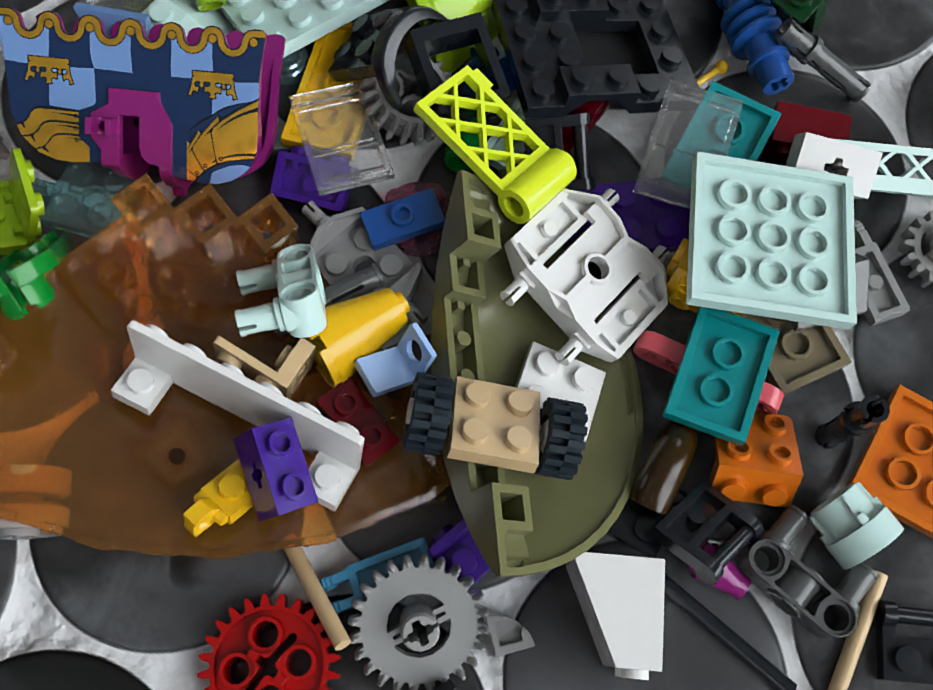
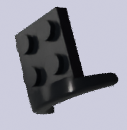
M418 5L392 10L386 9L373 14H363L353 23L351 28L353 32L346 43L336 50L334 54L335 60L328 73L337 82L376 77L387 102L392 108L399 110L402 106V101L395 82V59L403 36L415 23L421 20L439 23L449 19L432 8Z

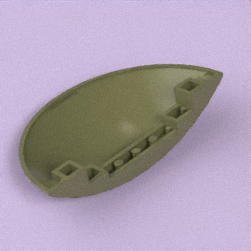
M462 169L457 173L436 266L432 303L431 346L437 356L431 364L432 375L452 378L454 383L457 376L515 387L528 348L533 341L558 352L569 341V337L528 292H525L513 306H509L504 302L514 291L504 300L501 299L500 293L514 281L504 244L525 224H517L507 218L498 204V196L477 175ZM567 240L543 265L548 268L572 244ZM588 266V270H589L590 274H591L594 278H597L596 275L594 274V272H593V271L591 270V268ZM610 303V304L597 316V318H596L594 321H596V320L612 305V303ZM631 347L618 360L611 363L585 352H580L574 358L606 372L586 440L585 450L581 452L583 457L581 465L578 464V472L573 476L572 480L447 458L450 427H447V435L444 440L442 453L454 496L474 542L496 577H522L545 572L566 564L588 551L607 533L618 519L630 496L632 485L637 476L643 441L641 388Z

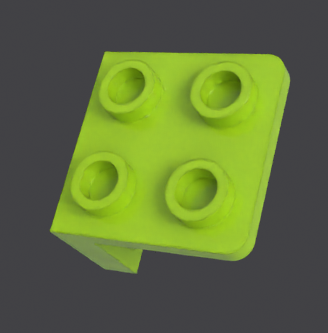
M11 148L8 180L0 181V255H7L16 249L22 251L23 248L36 239V236H41L42 234L39 216H44L45 214L44 202L40 192L34 193L31 184L35 181L33 165L30 159L24 160L21 148Z

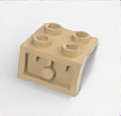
M219 335L213 342L216 360L219 364L223 362L230 363L239 368L245 377L259 384L260 382L272 384L288 399L292 397L311 369L316 348L315 345L304 338H300L295 347L288 344L275 362L274 366L277 367L275 371Z

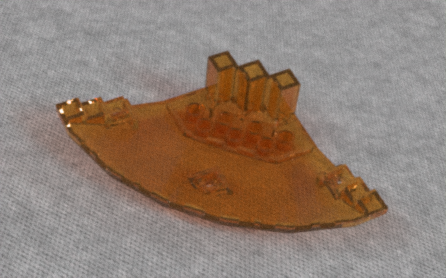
M146 173L110 198L122 216L68 253L59 265L44 273L55 291V298L48 305L41 309L37 305H30L28 302L26 305L28 314L24 316L25 318L16 321L7 319L0 310V519L10 522L16 521L40 529L39 531L48 534L61 535L76 540L77 543L99 550H124L141 552L142 554L208 557V559H223L263 551L273 552L278 551V549L329 544L336 541L337 538L358 529L367 528L393 514L402 513L430 501L451 484L442 451H440V455L437 457L404 451L402 449L405 418L409 397H411L412 385L400 388V395L396 399L389 398L387 393L373 397L359 372L356 371L350 378L396 435L400 443L367 469H364L360 464L358 473L335 512L319 503H314L259 522L253 506L231 525L225 523L220 526L214 522L196 538L184 527L183 513L195 504L193 497L203 486L239 459L233 438L258 426L174 383L150 416L115 399L112 396L111 389L135 358L126 327L131 320H135L145 326L153 324L161 328L170 339L182 345L190 343L197 346L206 354L207 358L215 362L217 360L213 342L219 335L276 371L277 367L274 365L283 349L288 344L295 347L299 338L290 335L289 332L278 339L273 330L241 337L235 319L236 309L241 310L271 303L273 298L279 297L277 288L242 296L236 271L272 264V259H277L278 252L288 246L298 244L296 242L298 225L273 193H270L243 214L236 217L209 183L174 208ZM213 225L212 228L204 233V229L207 226ZM265 233L272 234V236H270L266 240L262 235ZM321 274L323 286L325 288L330 284ZM314 359L311 369L290 400L296 403L303 401L316 407V400L332 388L316 368L318 364ZM173 448H180L184 451L185 460L181 464L171 462L169 453ZM302 449L309 469L316 456Z

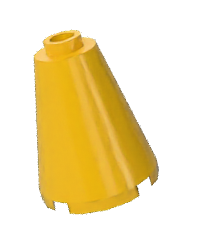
M384 288L325 306L326 328L317 335L304 339L316 346L314 360L318 364L316 368L332 389L340 383L343 384L357 371L354 363L358 358L376 353L408 322L407 313L410 312V307L400 291L394 293L390 288Z

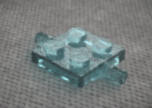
M69 162L58 182L53 183L35 178L34 183H32L34 193L40 192L41 195L50 197L45 214L41 217V220L47 227L117 245L124 228L133 219L155 224V219L158 218V209L139 205V195L145 185L143 176L139 179H126L117 175L111 168L102 167L100 163Z

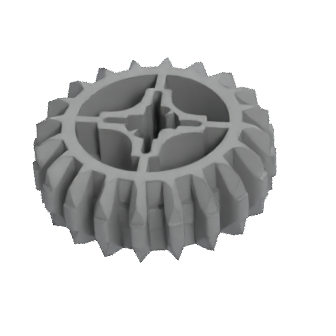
M401 45L398 47L395 59L396 87L400 99L404 98L401 100V108L397 110L390 106L379 87L376 77L363 78L361 80L359 92L362 95L359 102L360 106L367 108L364 113L365 119L376 120L373 126L374 131L384 128L387 131L386 140L396 135L399 136L400 145L405 144L408 138H410L416 146L421 143L423 138L429 143L434 140L437 134L413 111L416 103L423 99L408 54L404 46ZM443 60L436 63L431 61L440 86L452 77V72H442Z

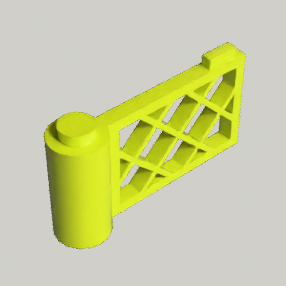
M467 65L418 101L413 111L498 196V204L505 216L517 224H525L575 179L577 175L575 162L567 152L558 148L550 149L491 89L493 84L480 70L476 68L473 71ZM464 81L476 93V99L459 97L458 85ZM434 103L451 106V119L439 117L430 106ZM459 107L477 110V123L461 121L459 119ZM485 112L496 113L503 120V127L486 125ZM460 131L478 134L479 147L467 146L461 140ZM487 135L504 138L505 151L488 149ZM513 140L524 141L533 153L530 155L514 153ZM488 160L506 162L507 175L500 179L489 168Z

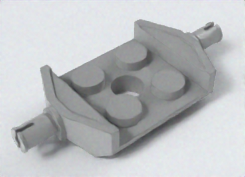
M314 201L308 202L310 207L308 208L305 205L301 212L316 226V232L309 245L313 248L321 277L331 285L354 274L355 268L359 263L366 261L374 263L384 279L385 286L371 292L384 288H390L394 293L400 291L410 307V312L407 313L408 320L411 323L417 322L421 328V323L424 325L428 320V316L413 303L412 297L419 286L423 274L422 265L419 262L414 264L395 244L373 251L360 216V212L366 211L363 207L330 217Z

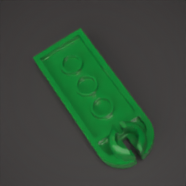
M52 230L35 239L27 247L23 248L22 251L16 249L0 258V310L7 319L16 321L25 318L24 316L28 314L26 307L28 302L30 305H37L42 309L55 298L54 288L44 273L59 265L74 247L75 243L67 231L57 236L56 232Z

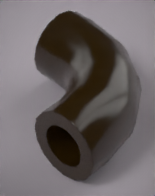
M672 420L662 425L632 485L630 497L634 501L655 512L668 513L696 451L698 443L696 429Z

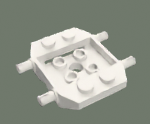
M610 188L602 196L563 189L504 244L514 281L500 293V297L504 300L514 291L504 302L509 306H513L525 292L532 296L569 337V341L555 354L557 360L563 358L559 362L563 366H568L580 352H585L610 363L618 360L668 305L666 268L662 264L670 257V252L663 253L667 248L659 245L651 253L646 246L628 236L621 218L611 208L619 201L618 193L607 201L616 192ZM589 220L592 225L546 268L543 264ZM588 262H594L599 266L601 279L594 278L590 274ZM636 275H638V277L612 303V305L596 321H594L597 318V316L615 299V297L632 281V279Z

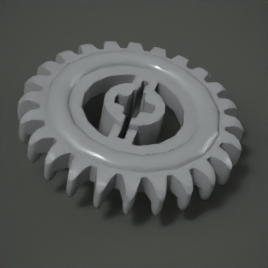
M426 553L421 555L418 564L413 563L410 555H404L403 567L400 568L394 561L388 560L387 575L379 570H373L372 577L376 584H360V591L367 598H355L352 600V607L361 613L351 615L347 621L348 625L359 627V629L349 635L351 644L363 643L354 652V659L358 661L361 658L369 657L364 666V674L369 675L372 671L379 669L377 677L378 687L383 686L391 677L393 678V690H400L404 683L409 684L410 690H418L420 684H424L426 690H434L435 681L439 680L443 684L449 679V674L451 673L464 681L466 675L462 663L465 662L473 667L478 666V661L471 652V649L486 650L484 641L476 635L488 634L490 632V628L486 623L477 620L489 615L488 608L482 605H474L483 599V592L481 590L468 591L474 583V578L472 576H465L458 580L461 572L460 565L455 564L446 571L445 558L442 556L436 560L433 566L429 565ZM417 593L428 594L441 601V603L433 607L425 602L410 603L401 612L399 624L387 629L388 615L394 605L405 596ZM450 619L448 634L443 642L432 651L421 654L410 653L396 646L403 642L407 648L413 651L422 652L429 650L439 639V624ZM419 620L423 626H426V631L419 633L417 628L412 627V623Z

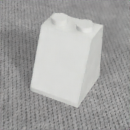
M584 552L566 563L568 574L603 666L615 667V677L649 680V671L662 672L665 559Z

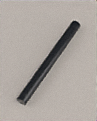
M665 573L664 595L776 690H796L797 684Z

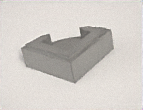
M490 613L488 616L483 617L484 623L490 628L488 638L494 658L535 646L528 630L515 619L498 613Z

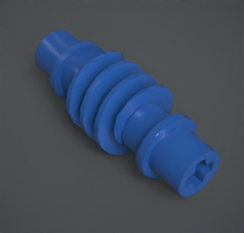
M715 0L716 5L726 11L720 21V28L726 36V41L730 45L731 53L734 57L749 61L746 65L748 75L757 79L765 95L777 94L787 89L794 82L795 77L788 64L790 59L789 50L786 46L780 45L781 42L774 37L782 21L776 15L777 10L773 4H770L771 1Z

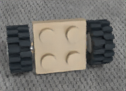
M417 372L406 412L402 449L404 451L438 457L446 439L447 427H450L447 458L572 480L573 476L578 472V464L581 465L583 458L581 452L585 450L586 446L584 436L587 435L588 427H585L588 421V414H585L587 409L582 403L551 397L544 401L543 409H540V392L460 376H457L454 383L452 378Z

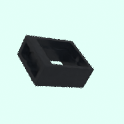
M481 12L409 30L405 49L423 98L439 87L429 56L474 45L485 76L493 84L491 89L507 105L511 92ZM476 95L467 98L476 99ZM436 103L430 106L439 117L451 119V106ZM459 107V119L461 121L468 122V120L477 118V110ZM485 112L486 120L498 116L496 113Z

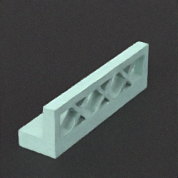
M834 139L886 153L882 156L878 167L882 175L876 174L871 191L933 198V180L929 178L922 168L933 159V149ZM895 154H902L911 166L899 177L893 176L883 164ZM914 156H922L924 158L917 162ZM830 164L824 168V171L835 174L836 170H832ZM916 173L920 179L908 177Z

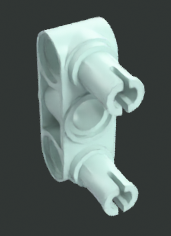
M294 244L278 252L277 259H272V264L236 271L242 296L274 288L278 289L279 296L273 298L271 303L235 310V319L241 337L279 328L281 332H290V335L294 337L306 338L317 335L326 328V296L311 245Z

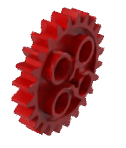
M262 594L260 607H257L252 599L246 598L244 599V613L235 607H230L228 609L232 620L230 623L222 620L214 622L221 634L219 637H205V641L213 646L212 653L199 654V659L209 663V669L198 673L197 678L210 679V686L204 690H247L266 670V665L262 662L263 659L276 657L285 645L288 637L294 633L297 636L296 641L275 662L274 666L278 673L264 676L255 690H266L271 685L279 690H333L327 686L328 680L341 678V674L331 670L330 663L342 659V655L329 653L328 648L332 646L329 637H324L325 629L322 623H314L317 616L314 608H311L305 614L302 613L304 600L297 598L292 606L288 608L287 595L280 594L276 604L273 605L270 595ZM272 622L278 629V638L272 646L265 647L259 640V631L265 623ZM300 649L307 651L312 660L309 671L304 675L295 673L291 666L293 654ZM240 657L245 659L249 666V674L242 683L236 682L230 672L231 665Z

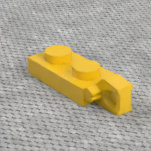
M239 459L203 486L193 497L195 504L183 513V525L196 538L214 522L220 526L225 523L231 525L254 506Z

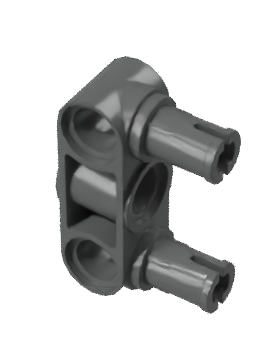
M788 505L768 531L764 530L755 542H750V544L740 550L737 559L738 567L778 608L797 620L815 636L820 638H843L849 636L857 626V617L860 610L858 604L878 579L879 575L872 567L862 562L850 568L836 588L829 586L816 571L790 553L791 549L789 546L809 522L810 518L798 507ZM757 549L763 551L768 556L769 567L766 571H762L755 564L754 554ZM827 607L831 608L837 617V623L833 629H830L824 621V612Z

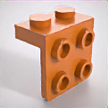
M755 412L746 443L742 446L713 436L716 459L707 482L709 485L732 501L785 508L791 505L804 476L791 418L785 415Z

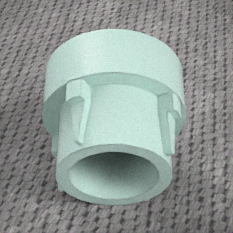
M860 482L851 483L839 490L810 513V520L822 535L820 539L843 570L852 568L872 557L894 541L904 530V527L886 505H883L877 496L872 497Z

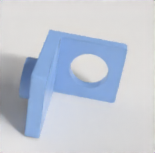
M417 322L409 325L396 347L358 358L354 366L372 396L377 397L414 384L417 372L425 373L437 354ZM413 340L420 346L422 353L421 361H418L412 352Z

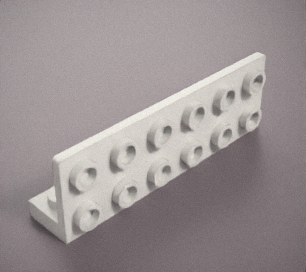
M135 320L130 321L126 328L135 358L111 389L112 396L115 399L150 416L174 383L258 427L292 417L301 448L316 456L308 470L319 501L317 503L334 512L336 511L360 469L365 438L360 435L355 427L343 421L335 423L323 417L320 411L313 405L303 401L296 403L284 397L281 391L267 382H260L259 384L245 377L239 368L230 363L223 362L219 364L207 358L206 354L197 346L190 343L182 345L170 339L161 328L153 324L145 326Z

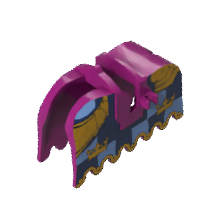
M0 6V39L4 54L11 114L21 135L40 153L56 160L68 162H101L102 167L111 168L117 175L126 179H139L152 164L159 167L162 181L172 188L173 194L185 197L187 196L189 186L193 182L208 184L230 182L252 174L267 162L274 149L277 134L280 76L286 38L282 35L272 34L267 36L263 30L256 29L248 30L246 33L231 31L226 35L221 28L208 26L205 29L200 27L192 28L186 38L185 30L180 24L168 22L154 25L150 29L147 38L142 23L136 19L128 18L117 21L112 26L111 34L108 36L101 19L91 14L83 15L74 24L73 32L70 34L65 30L61 16L53 11H44L36 15L37 22L35 28L28 30L24 25L22 15L17 9Z

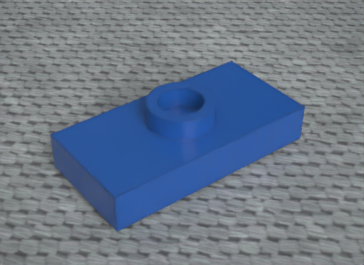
M433 188L360 212L373 251L442 228L445 222Z

